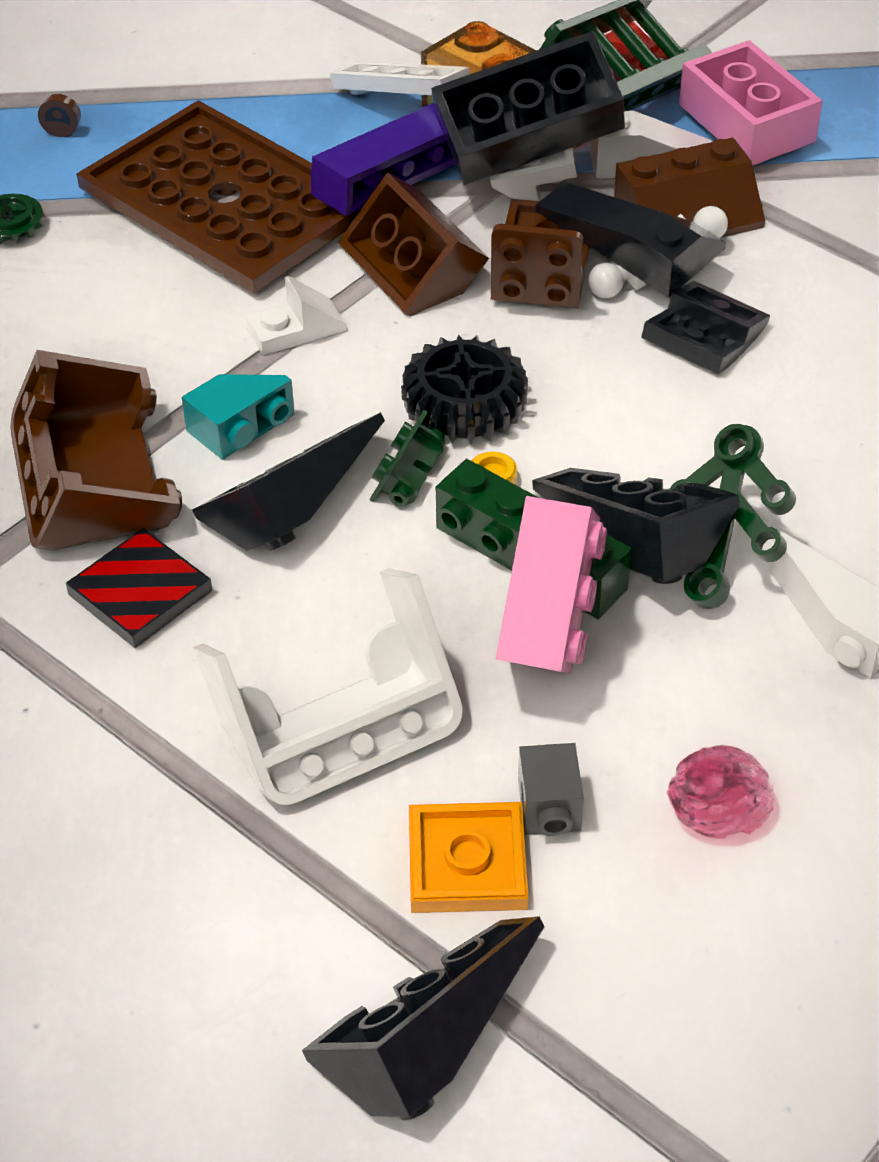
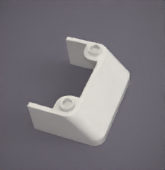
M391 568L379 572L396 621L377 629L367 641L365 657L371 677L277 716L272 700L264 691L254 686L237 687L225 653L203 643L193 647L224 731L259 791L273 802L281 805L298 803L451 735L459 726L463 714L461 699L418 574Z

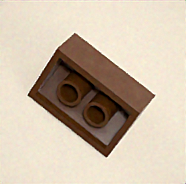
M734 137L717 139L710 143L677 148L674 151L652 156H641L634 160L616 163L614 197L674 216L681 214L690 221L694 220L695 215L700 209L707 206L718 207L726 214L728 219V227L722 237L764 228L765 217L752 161Z
M388 172L338 241L342 248L400 309L410 316L463 294L489 260V257L419 189Z

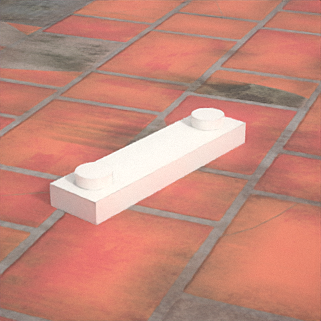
M357 61L331 72L330 77L333 89L350 90L352 95L364 94L370 91L432 95V87L469 75L470 71L469 67Z

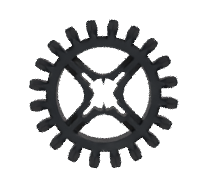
M458 334L456 340L447 341L440 337L437 346L424 344L421 353L412 354L411 361L408 365H405L402 375L401 398L404 401L408 418L416 422L422 411L426 410L428 413L421 424L429 429L435 428L449 437L451 444L457 438H467L471 444L474 437L479 436L490 441L494 431L506 434L510 424L518 423L519 416L527 404L528 377L526 376V370L521 365V358L512 356L510 347L498 348L495 339L486 343L481 342L478 335L472 340H464Z

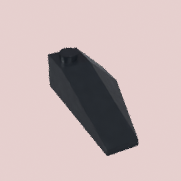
M570 467L532 480L533 490L544 499L592 507L600 517L603 527L607 528V535L632 548L630 570L649 576L653 582L660 584L678 582L683 578L684 574L703 568L739 506L738 494L705 484L689 482L684 485V491L663 489V479L648 477L643 481H626L621 483L619 473Z

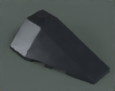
M565 181L535 205L536 212L564 230L580 232L584 237L583 242L667 298L726 248V242L693 221Z
M382 413L375 414L305 449L302 453L192 509L195 518L245 551L264 544L267 545L269 551H273L296 539L293 530L313 517L385 422Z
M540 916L504 919L496 922L443 955L441 962L444 969L432 970L416 978L408 977L393 986L397 998L371 1013L364 1006L357 1008L302 1050L306 1061L370 1116L399 1117L401 1120H411L424 1114L434 1105L433 1097L453 1081L545 926Z

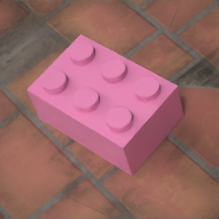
M750 40L683 63L679 105L717 139L734 137L752 161V165L760 164L816 142L823 100Z
M526 496L496 653L497 660L569 674L572 672L573 663L582 665L587 644V633L579 630L583 611L592 612L597 590V580H593V577L590 576L593 558L602 559L607 535V528L603 527L600 517L592 507Z

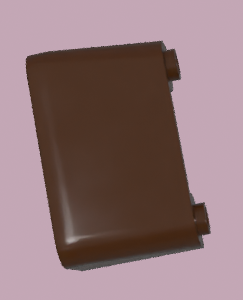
M36 350L16 398L10 426L29 539L34 548L57 550L132 535L142 528L147 531L168 527L172 520L177 519L180 515L182 494L180 490L176 489L175 483L171 479L159 478L154 482L142 432L147 416H152L157 401L156 391L150 385L147 368ZM80 423L78 429L71 435L62 438H50L49 431L54 433L64 432L73 424Z

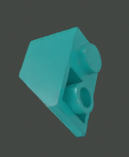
M218 374L181 397L186 431L221 460L246 447L253 440L295 415L292 379L286 375Z

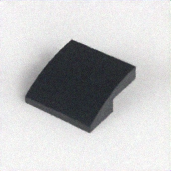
M692 281L672 292L668 309L645 321L641 338L719 374L735 362L756 340L768 324L770 315L699 282Z

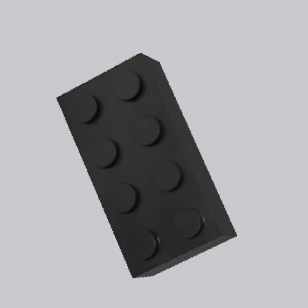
M594 31L431 88L436 117L463 185L625 128L624 98Z

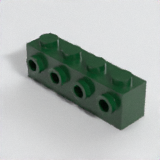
M466 458L435 486L436 528L512 571L526 496H537ZM606 535L602 559L593 558L590 576L593 577V580H597V590L592 612L584 611L598 620L628 590L632 548L609 535Z

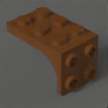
M511 199L505 224H497L492 230L490 300L579 309L590 246L583 242L584 237L580 232L564 230L536 212L535 205L539 201Z

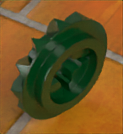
M23 194L0 195V244L11 239L17 243L18 238L22 236L33 237L34 230L43 227V210L41 204L36 199ZM6 215H9L10 219L13 220L6 221Z

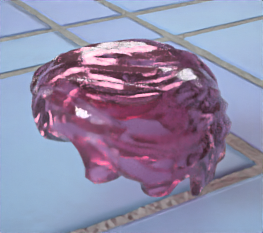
M729 745L703 747L689 754L677 765L676 774L671 778L666 792L677 818L683 825L701 835L717 839H723L728 835L739 832L751 834L769 818L770 813L774 809L773 802L775 801L774 785L769 782L767 771L753 755Z

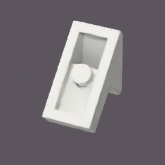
M571 147L491 175V186L493 189L513 199L541 201L539 185L559 183L566 179L577 177L574 149Z
M289 276L285 277L287 303L245 315L247 330L262 356L347 331L346 323L329 297Z

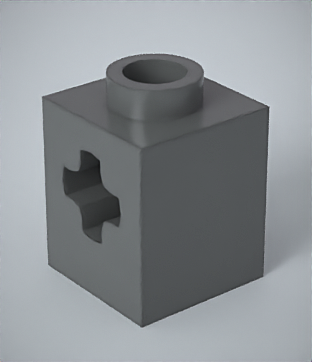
M576 743L519 746L518 784L520 800L522 802L525 835L544 834L547 836H558L567 832L581 831L584 796Z

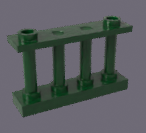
M616 0L569 20L559 19L545 31L544 37L546 40L540 47V49L594 31L609 66L621 79L617 84L624 98V111H632L681 88L683 63L712 53L705 43L690 50L687 48L682 49L648 11L647 7L652 0ZM636 20L669 59H658L628 23ZM612 30L645 70L641 71L639 68L634 70L604 33Z

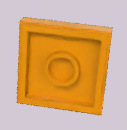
M522 802L409 805L411 913L528 910Z

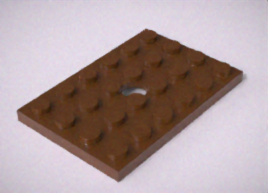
M199 100L76 173L79 188L253 294L343 234L360 211L357 210L345 216L311 195V162ZM237 191L241 194L238 199L227 203H220L210 199L214 192L224 196L235 194Z

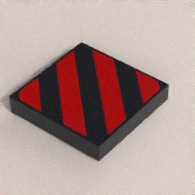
M144 528L65 583L69 596L134 648L212 591L211 578Z

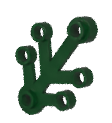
M731 424L724 427L715 438L714 456L689 477L676 481L669 488L671 490L684 491V485L689 482L709 486L722 476L719 489L739 495V506L704 567L687 573L684 579L686 595L697 606L704 609L721 606L729 596L730 582L724 574L735 519L751 538V547L761 560L775 562L785 554L787 549L784 537L777 529L768 527L741 494L743 479L746 473L762 491L761 501L772 514L784 515L791 511L796 503V495L785 481L777 480L760 458L764 451L763 439L756 429L748 425ZM745 446L742 451L735 454L739 448ZM785 492L784 497L779 502L772 503V499L776 494ZM775 539V543L770 549L762 550L766 541ZM716 584L714 590L705 595L706 590Z

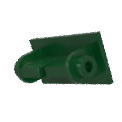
M426 410L422 411L414 426L406 421L404 422L390 445L398 450L396 456L392 457L386 453L371 477L379 482L370 497V501L374 502L380 491L389 495L390 501L399 507H404L415 501L420 488L428 476L427 473L431 471L438 457L445 449L444 434L438 429H429L421 424L428 413Z

